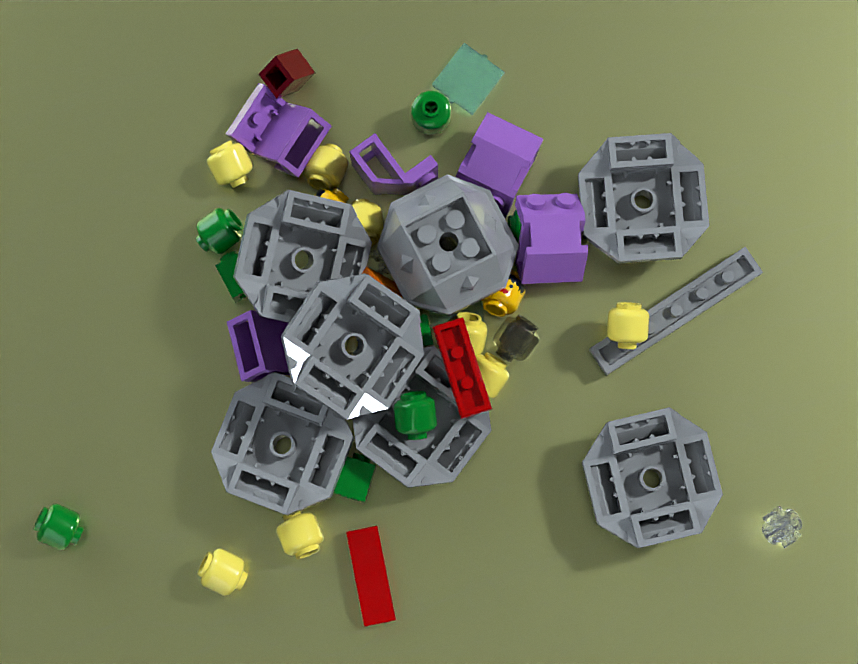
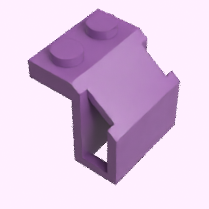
M258 83L229 127L226 135L236 143L242 144L245 150L251 154L276 162L274 168L280 172L299 178L332 126L311 108L286 102L281 97L276 99L265 84Z
M487 112L471 141L473 144L462 161L456 178L490 190L504 218H506L520 186L536 159L543 138Z
M375 133L349 151L352 167L373 195H407L438 179V164L431 155L405 173ZM371 146L372 150L361 157L359 153ZM376 156L392 179L377 178L366 163Z
M578 194L517 195L515 207L522 226L515 266L521 284L582 282L588 257V245L581 244L585 226V212Z
M253 310L227 321L241 381L256 382L273 372L290 375L281 340V335L289 322L259 316L257 311Z

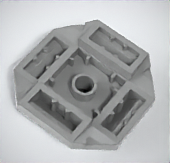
M672 133L608 137L578 173L579 199L585 212L583 238L618 264L681 259L709 227L704 164L685 148ZM637 196L647 197L650 201V207L646 209L639 208L635 204L634 198Z
M447 174L391 202L377 249L405 301L416 308L451 316L506 288L519 244L490 190ZM445 237H451L456 240L458 246L453 251H445L440 247V241Z
M286 190L247 214L233 278L259 316L290 323L316 282L362 274L367 267L372 242L351 204ZM303 250L308 255V264L300 269L295 264V256Z
M365 273L316 282L281 335L291 382L345 419L389 409L424 356L420 310ZM355 336L358 341V347L353 353L348 354L345 349V342L348 338Z
M434 346L423 348L424 356L389 409L352 418L356 449L407 488L452 483L491 432L489 411L461 419L440 351ZM425 391L426 396L431 397L435 401L437 426L434 430L427 432V438L409 440L408 434H401L395 428L393 405L400 399V395L406 392Z
M273 372L234 393L211 453L227 493L289 516L332 497L354 441V436L344 417L293 384L291 378ZM282 438H290V450L285 454H279L276 450L277 442Z
M670 407L607 422L582 461L597 525L636 548L702 533L723 496L707 432ZM647 470H652L658 474L659 484L657 487L651 488L644 483L643 475Z

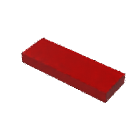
M464 318L433 326L432 329L461 419L492 410Z
M378 526L346 532L364 627L395 621L396 617Z

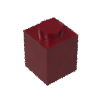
M297 48L276 55L259 73V76L277 99L299 91L315 74V71Z

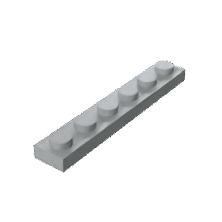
M744 247L649 309L648 339L645 342L637 343L636 349L618 348V342H614L606 337L591 347L589 351L607 376L761 275L763 271L748 249Z

